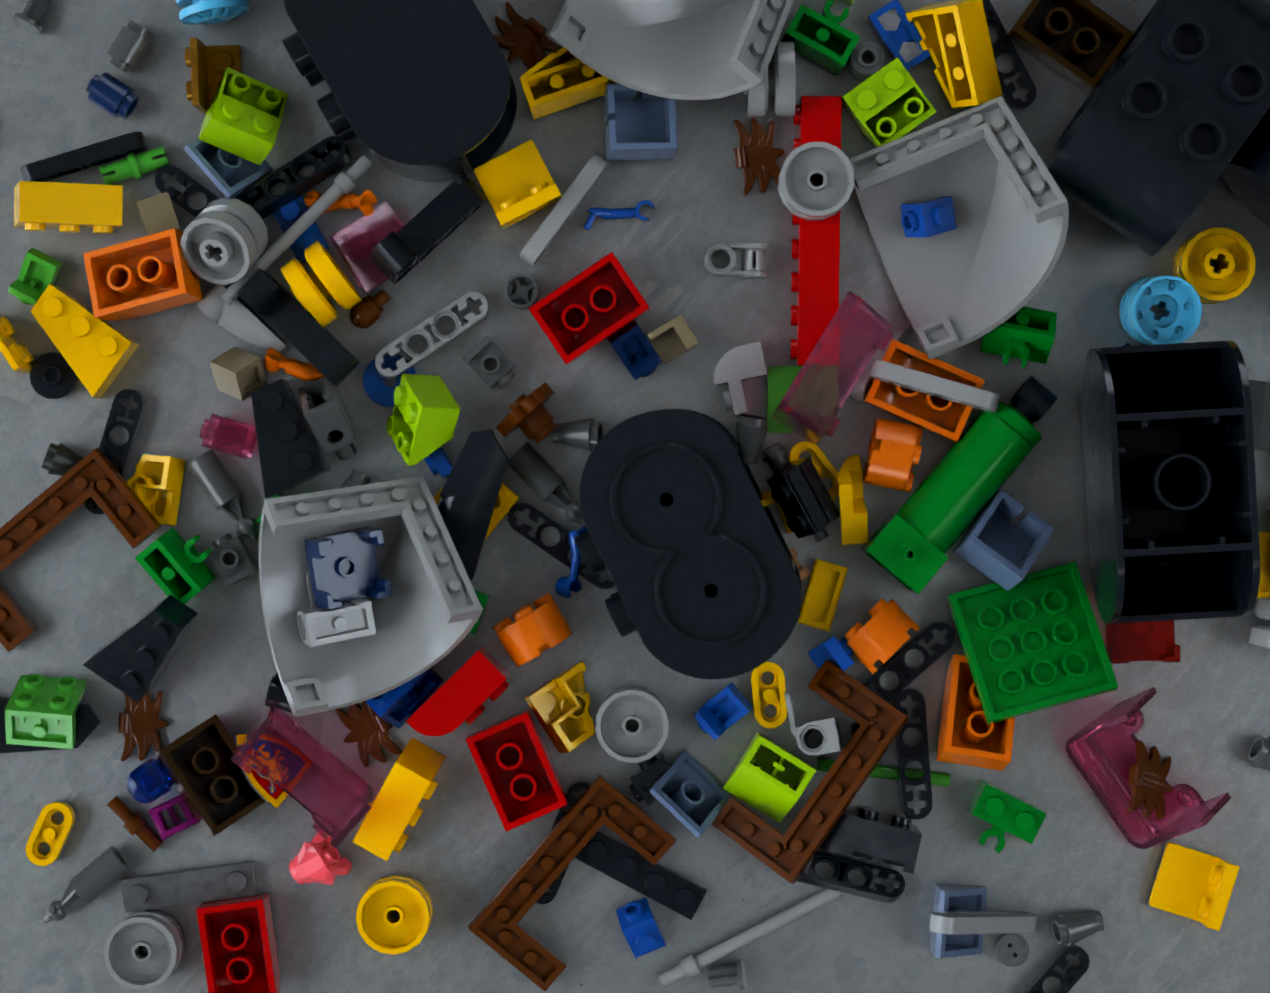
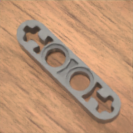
M598 152L591 157L525 245L519 255L522 259L532 266L536 264L610 164L609 160H606Z
M468 292L381 349L375 358L377 372L386 379L397 378L480 323L488 312L486 298L481 293ZM468 300H471L473 303L479 301L482 304L479 307L480 314L468 313L463 317L467 324L461 326L459 317L452 310L457 308L460 314L467 309ZM448 317L454 321L455 330L451 334L443 335L437 331L436 323L440 318ZM414 336H422L428 343L427 349L422 353H414L408 347L409 340ZM402 345L405 354L412 360L406 363L403 357L396 362L397 369L395 371H392L390 368L384 370L381 367L384 364L383 357L388 355L391 359L395 358L400 354V350L396 347Z
M874 359L869 372V377L993 413H996L1001 397L990 391Z
M1024 911L931 912L929 931L951 935L1035 933L1038 915Z

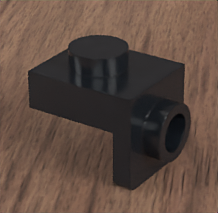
M664 753L658 757L654 755L649 760L639 762L640 769L630 775L632 784L628 787L639 803L643 800L648 806L654 803V798L645 784L671 768V764Z

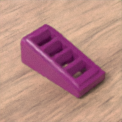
M181 794L148 810L161 840L199 823L196 817L193 818ZM179 803L187 820L182 824L173 808V805ZM165 809L174 825L171 829H168L160 813Z

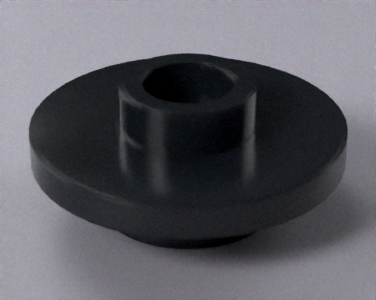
M50 352L43 354L31 366V385L39 395L45 398L59 399L65 397L76 385L77 375L61 353Z

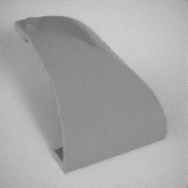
M566 0L549 35L591 69L633 90L677 100L717 99L740 93L763 81L794 0Z
M1002 96L849 159L854 169V190L869 232L896 296L929 360L962 347L1007 321L1040 289L1060 257L1068 231V200ZM942 196H952L957 229L926 238L905 236L901 223L900 206L902 204L919 203Z
M424 476L265 499L259 532V579L262 608L274 664L294 717L344 708L377 697L405 684L448 655L467 636L478 621L483 608ZM367 526L382 529L384 546L375 545L379 575L390 580L392 596L380 599L363 597L372 603L376 634L316 647L305 645L301 639L297 623L298 611L311 609L306 580L309 566L304 539Z

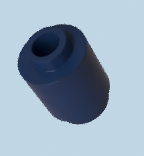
M107 72L101 76L96 74L86 89L89 92L88 100L115 118L120 116L123 119H127L139 101V97L134 94L132 88Z

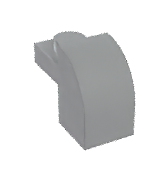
M761 341L730 349L721 357L715 368L714 386L727 384L728 390L722 391L726 410L732 409L733 416L748 413L741 381L767 375Z

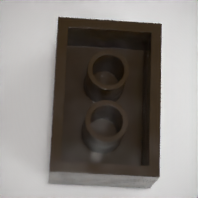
M1032 0L1009 31L1008 36L1088 94L1095 88L1134 33L1089 0Z
M216 714L154 754L209 838L214 837L266 802L251 787L245 777L237 756L236 744Z

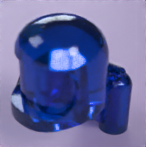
M153 758L133 769L126 779V786L130 795L140 803L155 801L171 791V786L174 785L158 759L154 760Z

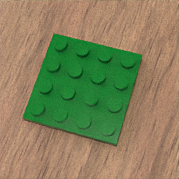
M1076 561L1026 574L1024 579L1009 591L995 582L948 595L947 600L988 724L1115 691L1119 687Z

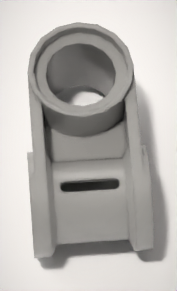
M765 243L716 244L706 253L704 265L706 270L714 276L765 279L768 278V273L765 272V251L768 250L769 245ZM720 251L727 255L729 263L726 268L718 269L713 266L711 256L714 252ZM753 254H754V268L752 267Z

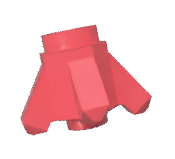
M322 826L312 841L304 842L299 854L290 861L289 870L297 883L303 885L315 882L333 885L336 876L349 874L352 863L346 857L340 858L338 849L331 844L336 838L333 828Z

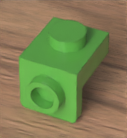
M31 248L26 253L17 280L9 286L8 293L16 296L20 302L34 306L48 285L55 284L62 262L35 248Z

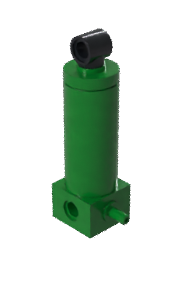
M1031 375L1012 396L1010 404L1006 405L999 401L996 413L982 410L960 436L958 442H955L898 512L890 514L869 538V543H865L861 550L909 591L919 594L948 560L949 557L945 555L1010 478L1032 449L1041 441L1042 436L1033 427V423L1039 421L1058 397Z

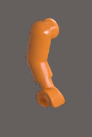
M316 190L308 192L306 197H304V203L308 209L322 195ZM371 190L364 191L360 196L355 193L343 194L324 213L338 209L357 210L359 208L363 215L371 216L374 212L372 204H376L378 200Z
M268 348L264 365L270 372H278L280 369H283L286 374L305 382L325 377L310 362L303 363L293 358L289 360L273 348Z

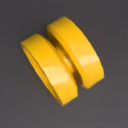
M1212 227L1190 236L1179 246L1173 259V276L1180 277L1190 283L1200 296L1201 304H1216L1239 296L1250 285L1255 274L1256 257L1251 244L1240 233L1229 228ZM1210 261H1214L1216 263V272H1213L1214 267L1210 266Z
M317 240L304 250V257L312 268L311 272L308 271L301 261L294 258L280 267V270L301 305L325 328L338 318L337 310L329 299L331 296L342 308L347 310L362 301V299L333 257Z
M392 874L381 877L370 885L358 904L356 923L359 934L367 945L380 953L395 955L408 952L421 942L431 925L434 911L431 895L421 882L411 876ZM391 910H396L399 912L400 916L398 917V919H394L391 917Z

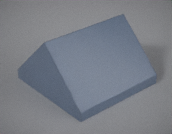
M198 138L184 146L185 151L227 199H235L242 191L273 171V168L265 159L259 166L203 142Z
M686 750L681 752L671 763V768L660 774L649 786V792L697 838L705 832L729 798L733 796L724 790L723 785Z
M935 883L933 912L985 911L987 887ZM931 931L930 950L936 958L982 954L983 934L951 935Z

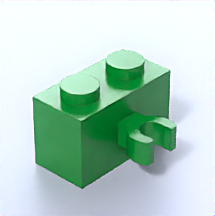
M828 0L821 15L801 4L781 42L794 41L795 52L839 75L860 36L840 26L848 17L849 9L846 7L840 16H834L830 11L834 0Z
M1022 307L1007 321L981 337L980 352L1001 355L1002 362L1006 365L1010 357L1020 359L1022 368L1027 366L1028 361L1046 364L1055 339L1057 313Z
M173 527L135 557L167 596L172 595L184 604L216 578L203 562L211 555L212 550L209 548L203 553H199L195 549V543L201 537L195 535L186 542Z
M982 779L967 807V810L972 815L991 824L989 828L984 829L980 833L978 842L984 845L989 836H996L997 844L994 850L998 853L1005 846V832L1032 844L1047 815L1040 808Z

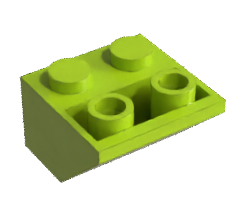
M898 57L842 97L843 108L859 130L876 147L905 136L937 112Z
M226 67L205 114L198 139L260 166L275 145L288 93Z
M402 374L400 384L394 390V409L392 415H389L387 419L386 429L407 466L416 465L453 438L460 407L440 376Z
M757 731L724 784L723 789L780 823L802 795L815 774L816 768Z

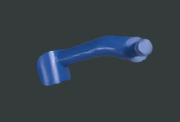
M644 200L639 202L634 208H590L587 211L590 215L584 224V229L591 230L596 216L603 219L638 217L639 220L647 222L650 219L640 215L639 210L645 205L655 209V206L652 202Z
M582 526L578 531L571 530L569 532L568 538L571 549L569 578L560 577L555 585L556 594L568 599L571 597L570 590L579 592L582 587L581 582L578 581L582 557L577 548L575 538L588 531L586 526Z

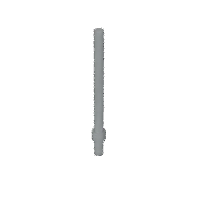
M363 155L346 173L341 172L333 180L334 184L253 263V266L239 281L234 282L220 297L230 306L239 297L237 292L259 268L265 271L341 195H347L356 186L355 182L373 164Z
M825 889L695 957L690 955L680 960V965L658 975L659 980L665 988L686 976L691 978L701 973V968L839 898L841 894L839 891Z

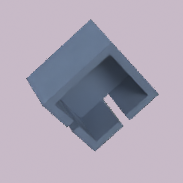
M618 83L607 84L603 95L605 124H607L605 129L606 160L673 159L678 149L675 99L653 96L643 92L640 93V99H635L636 90Z
M1000 489L975 518L954 552L1002 588L1009 591L1024 579L1038 557L1037 554L1042 551L1055 528L1032 511L1013 526L1009 522L1017 517L1024 510L1025 506Z

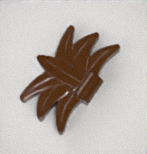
M506 2V11L513 25L508 24L498 16L495 17L497 27L503 36L494 34L493 36L498 45L511 49L508 56L509 63L521 57L524 64L530 70L536 63L547 57L544 50L556 53L563 47L554 43L545 35L546 27L532 16L528 20L521 17L509 2Z
M751 118V135L737 119L733 121L739 138V147L734 148L736 169H742L744 175L743 196L750 192L756 177L760 193L762 194L766 191L771 176L778 186L780 170L774 159L782 156L784 150L773 148L775 137L773 120L768 123L765 133L760 123L755 118Z
M161 690L153 702L149 692L139 702H136L124 693L125 709L124 712L119 713L118 733L124 735V750L121 761H125L131 755L136 744L138 746L139 761L146 757L151 745L156 753L162 749L157 729L168 726L169 722L158 718L163 702V691Z
M365 701L362 702V708L358 703L348 706L349 715L341 708L335 709L341 722L351 731L344 739V742H357L358 753L364 767L369 766V754L382 763L387 762L382 746L387 751L400 756L402 751L396 746L390 736L389 729L393 728L392 725L381 719Z
M1139 740L1135 742L1136 762L1135 765L1130 766L1128 787L1132 789V796L1127 813L1135 811L1142 804V818L1149 817L1155 809L1157 818L1160 820L1165 817L1164 793L1173 791L1172 786L1165 781L1170 770L1171 757L1164 758L1161 763L1160 754L1156 746L1150 748L1148 757L1145 745Z

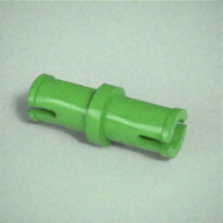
M161 145L158 148L137 155L134 152L129 153L127 158L99 166V169L103 176L115 172V174L103 177L105 185H111L135 177L136 180L143 177L142 174L170 165L167 156L154 160L157 157L166 155L165 148Z

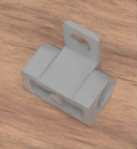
M310 572L306 574L311 609L298 611L297 613L298 629L305 645L316 647L376 634L370 600L362 598L343 602V607L330 610L315 606Z
M790 692L784 693L791 733L796 737L799 749L813 757L841 753L843 745L838 720L828 718L797 726L792 694ZM813 731H820L823 735V743L820 747L811 749L807 743L808 735Z

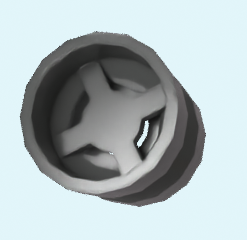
M526 274L513 276L505 286L507 300L517 309L526 310L536 304L539 299L540 291L537 283Z

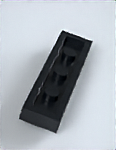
M600 831L596 832L575 857L692 920L707 892V889L658 862L654 866L639 852Z

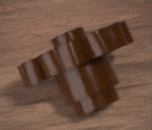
M544 383L529 396L523 393L509 406L512 411L495 428L505 438L519 427L529 440L533 438L539 444L557 427V424L553 421L555 417L543 405L555 392L547 383Z

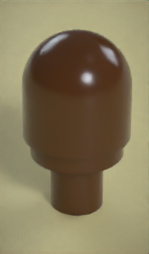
M382 288L374 297L370 295L363 297L362 301L353 306L350 311L352 324L360 329L371 327L382 317L381 314L384 313L382 307L392 298L389 293Z

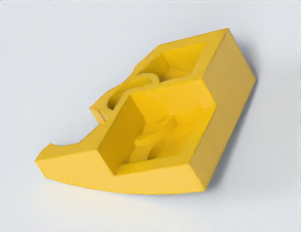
M143 454L136 465L134 476L127 481V484L160 525L176 526L186 461L171 456Z
M850 455L840 468L838 476L842 545L869 543L868 517L863 496L862 465L859 455Z
M583 661L571 666L524 698L559 753L571 752L595 734L593 719L589 714L590 695L585 690L583 671H586V666Z

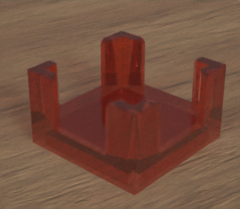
M1174 620L1117 624L1105 623L1106 651L1110 663L1120 664L1129 663V661L1180 662V645L1175 644Z

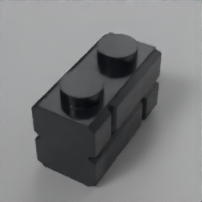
M809 456L787 463L778 472L766 479L771 488L773 499L779 503L787 518L788 527L796 534L798 539L820 532L840 516Z

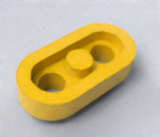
M803 441L795 444L790 450L789 462L798 460L802 452H809L811 461L820 478H828L832 482L831 488L827 490L832 500L839 496V473L825 454L813 442Z
M766 661L753 669L751 673L753 711L756 721L761 726L772 729L779 727L786 720L787 706L784 694L786 693L785 676L781 667L775 662ZM766 671L774 675L773 681L769 684L763 683L761 680L762 674ZM767 705H774L777 711L774 716L768 717L764 714V708Z
M54 801L42 809L25 848L27 858L33 864L46 866L56 861L60 856L75 823V812L68 803ZM55 812L63 814L64 821L62 823H57L54 820ZM42 842L50 845L49 853L41 851L40 844Z

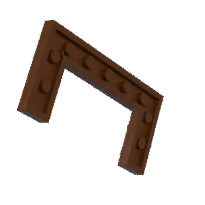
M96 448L0 528V574L91 498L94 499L132 548L138 547L162 526L102 451ZM0 584V642L10 652L37 631V629Z
M827 659L807 687L855 720L860 726L786 833L782 834L733 797L729 798L712 823L713 826L791 884L796 882L909 719L907 715Z
M600 774L468 925L471 932L543 991H546L567 967L566 962L519 925L518 922L602 825L605 824L654 866L676 842L672 834Z

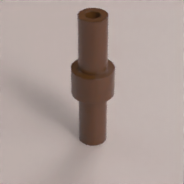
M115 796L107 804L125 823L123 827L132 836L136 834L153 852L163 844L145 825L147 821L138 812L134 814L118 796Z

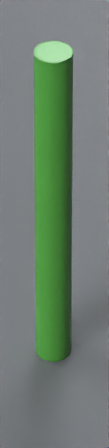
M818 757L816 770L828 772L836 759ZM876 765L869 777L899 781L898 767ZM905 768V774L908 779L917 781L922 777L923 770ZM930 771L931 785L949 787V773Z

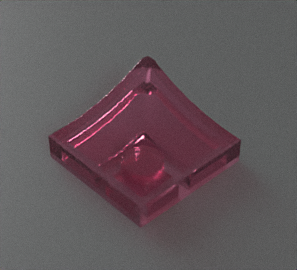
M383 201L375 206L371 216L361 215L329 236L363 293H368L389 280L370 260L371 254L375 246L392 231L397 233L404 227L388 201Z

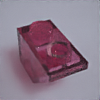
M211 414L210 420H204L200 431V438L204 439L203 447L251 459L257 441L255 425L223 415Z

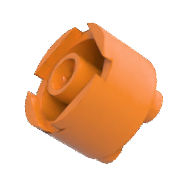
M877 418L867 452L869 454L867 462H865L863 483L910 492L914 480L913 467L918 465L921 456L922 445H920L923 428Z
M550 592L533 601L534 608L526 604L512 613L514 620L511 621L507 617L492 626L517 667L538 657L543 651L556 646L573 634Z
M882 598L869 611L872 618L864 626L858 622L845 635V638L848 640L846 644L852 650L853 655L872 674L878 670L874 666L878 660L884 664L910 639L911 636L907 633L910 628L915 632L921 628L893 599L887 603Z

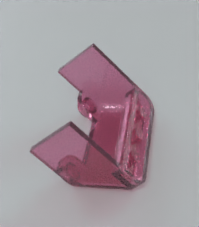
M849 291L771 418L816 445L825 434L831 437L841 422V419L836 417L873 355L877 349L884 351L894 336L889 331L892 325L861 297Z
M1154 687L1118 703L1076 732L1066 742L1065 746L1067 755L1127 841L1139 849L1150 848L1204 827L1231 799L1227 792L1204 802L1193 787L1187 784H1177L1172 786V792L1164 793L1165 817L1159 820L1157 818L1155 809L1149 817L1142 818V804L1135 811L1127 813L1132 796V789L1128 787L1130 766L1135 765L1136 762L1135 742L1138 741L1134 733H1137L1144 725V716L1140 709L1157 693Z
M269 707L232 754L231 761L235 764L237 763L247 773H251L253 770L257 773L263 772L309 811L315 822L312 827L326 839L331 836L330 844L334 848L343 841L372 808L373 789L282 710Z

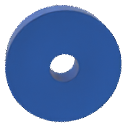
M386 355L383 357L384 364L381 367L384 370L390 368L392 371H395L397 369L396 362L403 357L398 355L391 359ZM374 358L364 371V389L369 398L375 403L385 407H394V390L396 386H399L402 375L396 378L394 386H386L385 378L376 370ZM412 367L403 374H416L415 368Z

